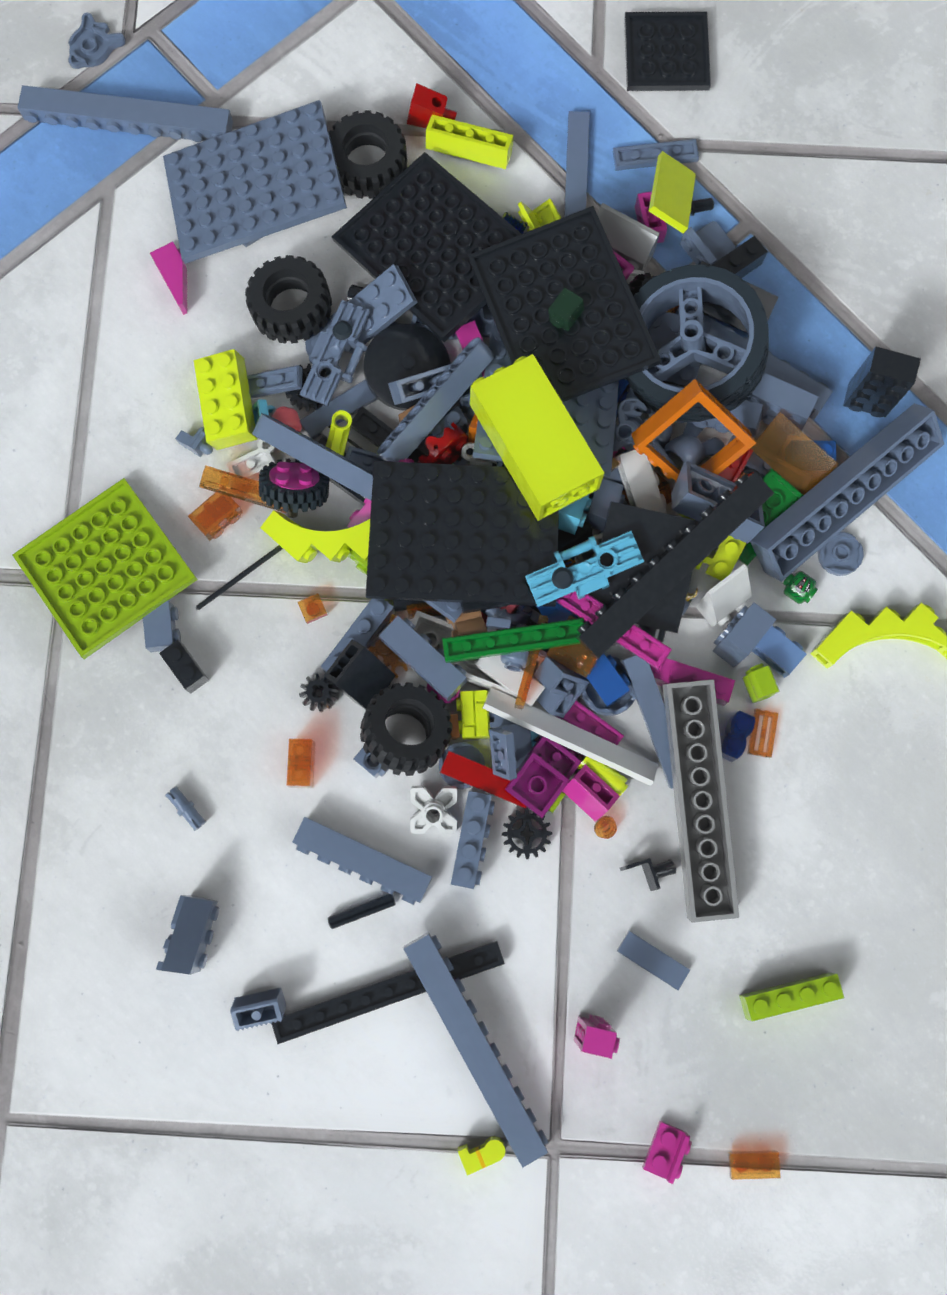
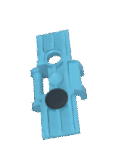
M632 531L597 545L594 536H591L586 542L560 553L558 551L554 552L557 563L526 575L525 578L539 607L572 592H576L579 600L595 590L608 588V577L641 564L644 560ZM593 549L595 557L570 568L565 567L563 561ZM603 553H610L613 556L614 560L611 566L606 567L600 563V556Z

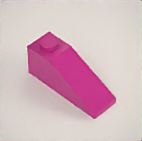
M172 241L150 252V255L180 310L185 315L187 314V268L181 258L180 248L177 249Z

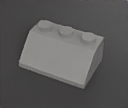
M602 203L597 215L613 251L631 263L635 270L644 271L654 254L660 233Z

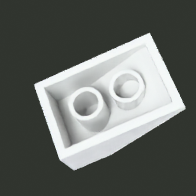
M743 564L711 588L696 605V608L712 628L717 624L720 626L724 625L731 619L730 614L735 610L739 612L745 605H749L747 601L752 597L747 566Z

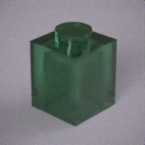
M564 288L548 309L550 322L557 328L562 327L569 331L584 311L583 299Z

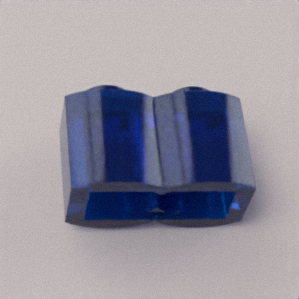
M739 710L729 718L725 727V735L720 739L722 758L733 762L742 756L746 748V738L752 733L755 726L754 716Z

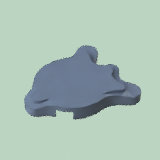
M84 13L81 17L80 27L71 35L68 42L70 46L68 62L74 69L99 66L108 59L114 49L124 46L126 40L121 33L108 34L109 27L106 23L95 22L92 14Z

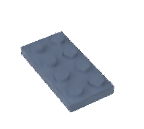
M395 264L348 301L370 310L358 342L366 344L417 303L400 268ZM336 312L330 316L332 321L334 319ZM350 348L349 352L353 353L355 349Z

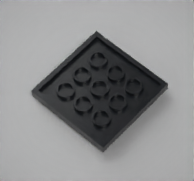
M625 12L627 91L710 90L707 12Z

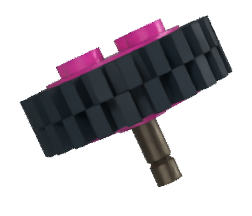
M287 458L286 462L279 459L276 460V464L272 461L269 463V466L265 465L263 470H260L259 496L269 507L274 505L276 510L283 507L284 512L289 510V517L296 518L298 516V509H302V512H308V507L311 510H315L316 506L321 507L323 503L327 502L330 478L295 459V462H291V458Z

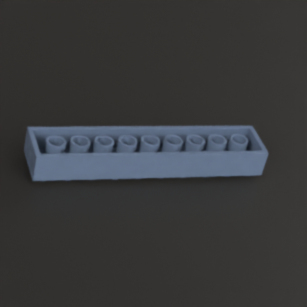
M914 403L759 532L750 542L764 573L782 582L944 445L935 411Z

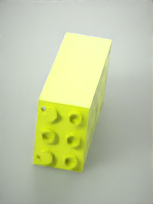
M533 354L528 357L522 356L514 364L506 368L500 367L487 378L481 377L470 386V406L538 521L600 488L604 471Z

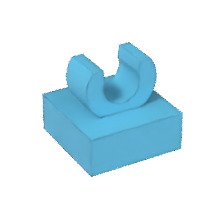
M258 399L252 406L255 426L261 413L269 415V413L275 410L274 406H267V400Z

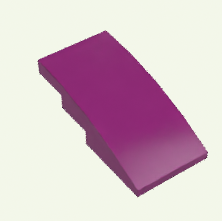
M540 736L517 769V778L510 780L505 790L543 818L569 783V778L582 762L580 760L584 755L544 736Z

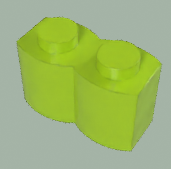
M763 663L755 665L746 671V676L742 678L752 704L768 699L780 692L770 665L765 667Z

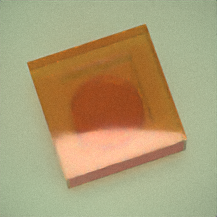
M318 593L297 602L307 624L328 615Z

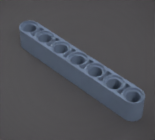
M479 337L474 338L462 350L380 445L377 455L383 461L398 462L401 459L408 458L492 361L494 353Z
M261 413L252 433L254 436L371 500L373 472L279 420Z

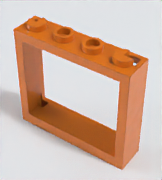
M696 379L690 382L631 433L635 443L633 445L634 449L640 455L644 453L654 467L659 466L663 474L668 479L673 478L675 483L680 470L649 443L697 402H700L736 436V438L700 466L701 468L718 475L756 444L750 430Z

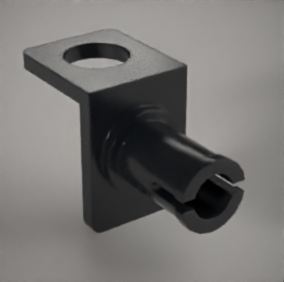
M648 858L620 867V871L642 865L650 891L660 889L658 879L676 874V867L666 870L667 867L675 865L671 859L653 865L651 859Z

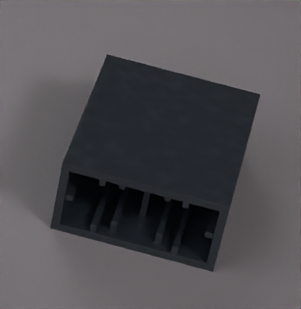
M611 501L600 544L632 531L644 562L608 577V588H600L588 594L608 606L614 601L612 596L619 589L629 587L632 584L630 579L636 573L646 571L649 568L647 563L657 554L662 556L667 551L665 546L674 538L679 540L684 535L682 530L691 522L696 524L698 521ZM603 553L600 556V563L606 567L612 565L613 556L610 553ZM693 570L636 623L639 625V628L660 642L664 641L666 631L678 633Z

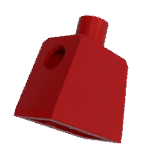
M416 83L406 124L427 128L432 115L455 120L457 112L445 108L448 100L447 96Z

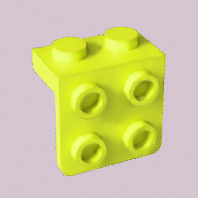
M548 199L534 210H531L522 201L518 203L520 208L518 214L524 223L527 222L530 227L527 231L562 218L551 199Z

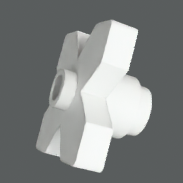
M412 786L410 802L418 807L420 811L410 819V832L412 834H424L430 826H437L443 834H456L457 818L447 809L457 803V787L443 786L436 796L433 797L425 786Z

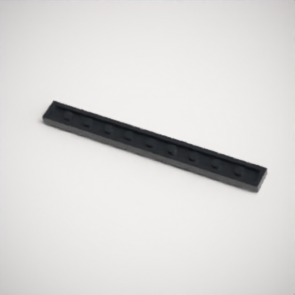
M497 941L449 957L454 968L450 972L454 979L459 978L460 980L505 964ZM412 970L285 1015L281 1022H272V1028L277 1044H281L422 994L426 990L416 971Z

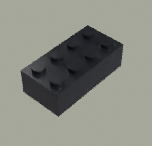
M875 347L850 380L843 406L855 412L863 411L870 413L874 417H886L915 384L921 358Z

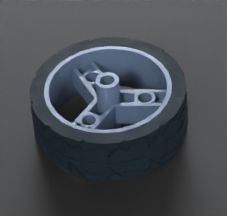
M685 265L671 269L672 271H665L650 279L639 289L640 292L635 293L633 296L647 329L649 330L650 326L659 316L679 305L680 336L657 351L661 358V363L668 361L667 365L662 366L659 364L626 377L633 393L646 407L657 412L684 389L670 386L663 382L687 365L699 367L704 364L728 374L721 380L704 387L729 411L736 409L748 398L747 396L753 393L760 383L768 361V322L764 306L756 291L745 280L743 281L741 277L726 269L711 265ZM703 302L717 304L726 308L742 322L749 338L746 349L705 333ZM691 310H695V311H696V312L693 313V314H688V312L691 311ZM708 346L714 349V352L712 354L707 353L705 347ZM683 349L684 354L676 358L673 356L679 350ZM722 355H728V356H729V357L726 358V359H721V358H719V357L722 356ZM697 402L677 420L701 422L714 419L715 417L700 402Z

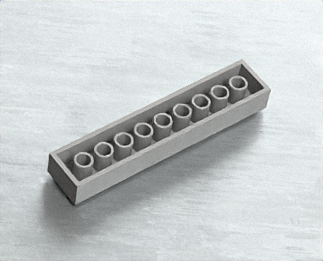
M714 679L663 684L687 918L692 923L739 918Z

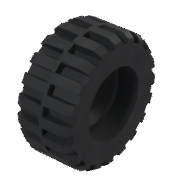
M364 110V113L356 111L352 112L353 115L349 117L348 115L342 117L340 123L337 121L332 126L333 131L330 130L329 134L342 189L350 196L356 194V198L363 199V196H368V199H373L407 168L406 140L399 125L394 124V120L386 116L384 118L382 113L376 112L374 114L371 113V110ZM364 145H373L385 152L382 159L370 165L356 164L348 159V156L354 149Z
M286 255V258H281V256L274 257L275 260L271 262L267 260L263 263L262 268L258 267L253 272L255 276L249 278L247 282L249 287L245 290L246 305L258 330L263 335H267V338L273 341L277 338L279 343L284 344L287 341H291V344L298 343V340L301 339L306 341L310 339V335H317L320 332L319 328L321 326L325 327L327 324V317L329 318L332 312V297L323 272L320 268L316 267L315 263L309 260L306 262V259L300 256L294 258L293 255ZM300 289L308 293L302 304L294 309L281 311L271 307L273 300L283 291Z
M406 682L404 686H401L400 683L392 684L391 689L385 687L380 690L379 694L373 696L361 721L360 739L361 742H365L363 745L365 753H371L370 760L374 764L379 762L381 764L380 769L384 771L391 769L394 775H400L401 772H405L406 776H413L415 771L421 774L428 767L432 768L438 759L441 758L451 739L452 723L449 722L451 718L449 710H444L446 704L442 699L438 700L436 698L437 694L431 690L429 693L425 690V686L419 684L418 687H414L413 683ZM395 714H407L416 718L425 729V741L415 745L398 742L389 734L385 724L386 719Z

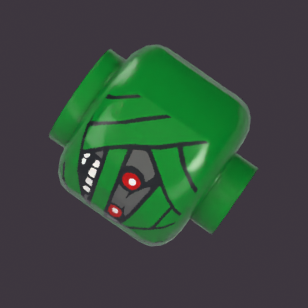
M798 571L794 575L791 573L782 583L786 586L784 588V595L797 604L808 603L818 590L816 588V580L803 571Z

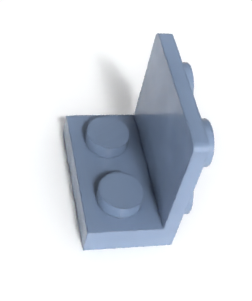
M515 723L489 729L493 774L507 780L516 779V769L519 768L532 749L530 730Z

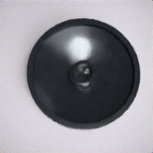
M397 324L382 330L372 339L365 353L363 370L370 391L379 401L393 409L405 411L416 405L421 398L394 405L388 383L451 363L445 345L433 332L414 324Z

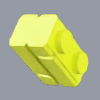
M488 690L461 691V698H456L457 711H461L462 720H458L459 732L462 734L463 740L489 739V711L483 709Z

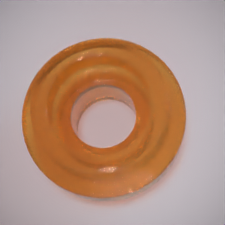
M610 816L599 818L594 825V832L600 838L609 839L617 831L616 822Z

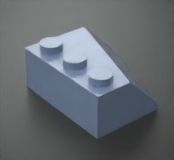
M180 895L171 922V929H174V931L165 940L163 949H165L166 956L164 962L158 961L156 970L190 975L200 972L201 968L204 969L208 957L205 954L206 946L211 944L214 933L211 930L212 923L217 920L219 914L218 901L193 895Z

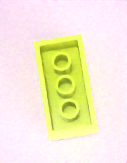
M235 349L193 360L206 443L216 450L258 440L252 434L255 428V420L244 358Z

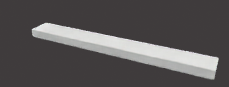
M492 687L489 690L483 709L650 786L653 784L658 767L657 763L538 708L530 707L525 702Z

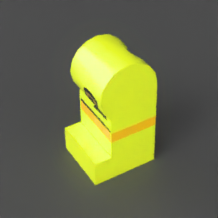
M491 1136L484 1144L470 1150L467 1144L458 1147V1154L467 1176L503 1159L505 1156V1145L501 1138Z

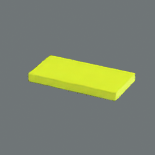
M662 151L657 159L649 212L681 233H684L689 225L696 173Z

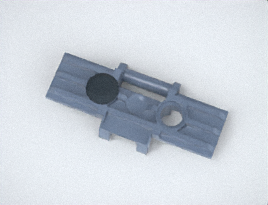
M344 300L341 301L330 328L320 332L311 352L309 361L313 365L299 394L300 396L328 406L340 380L348 383L353 382L352 376L363 352H366L368 348L365 344L358 342V338L369 316V309ZM350 348H354L355 350L343 373L338 365L343 351L348 352ZM324 368L330 371V376L322 377L320 375L321 370Z

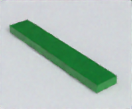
M583 618L442 638L445 662L450 663L515 652L581 644L575 636L579 633L577 629L584 621Z

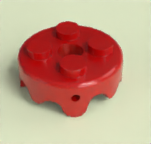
M453 422L451 426L454 430L446 427L441 438L430 436L426 439L425 443L429 450V456L421 455L417 463L452 464L456 460L460 461L462 459L460 456L462 448L468 443L467 434Z

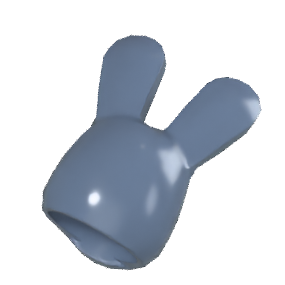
M687 423L683 434L672 439L663 449L668 456L671 452H674L681 458L683 463L688 461L698 466L705 457L714 456L725 445L717 437L701 443L697 437L704 428L696 427L693 423Z

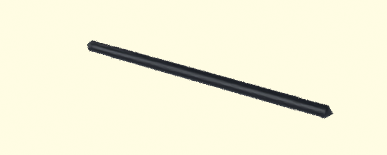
M278 545L196 605V610L206 606L283 548Z

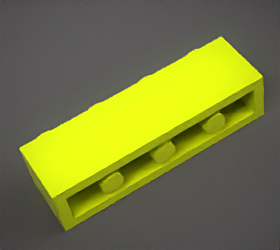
M436 115L431 116L426 128V149L506 169L512 154L513 135Z

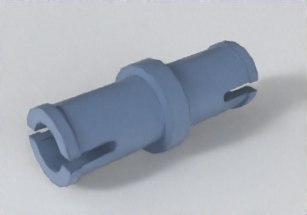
M177 786L165 795L178 810L177 814L183 816L194 831L206 823V820L193 807L195 804L192 801L189 802Z

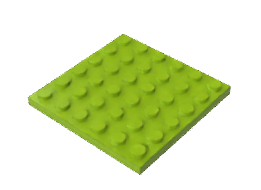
M125 478L12 554L74 648L84 660L198 580Z

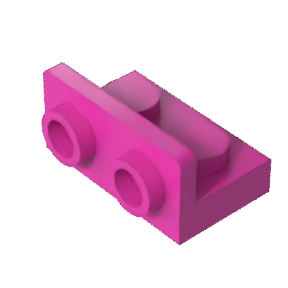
M659 1121L642 1166L643 1170L664 1178L668 1183L673 1184L675 1179L680 1178L683 1169L681 1164L683 1156H687L691 1148L692 1141H690L689 1134Z

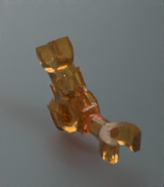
M391 615L388 625L397 617L396 615ZM380 639L377 640L375 646L369 647V651L377 658L378 655L383 657V662L387 667L391 665V671L396 675V679L399 678L395 672L397 667H403L406 672L408 671L407 665L399 662L401 658Z

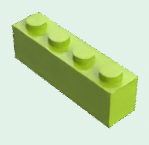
M828 972L741 994L739 997L745 1019L753 1022L843 999L844 994L838 974Z

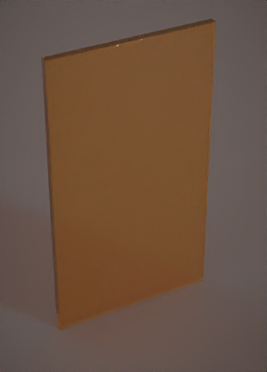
M781 412L777 414L758 437L756 444L750 448L803 495L809 492L838 466V463Z

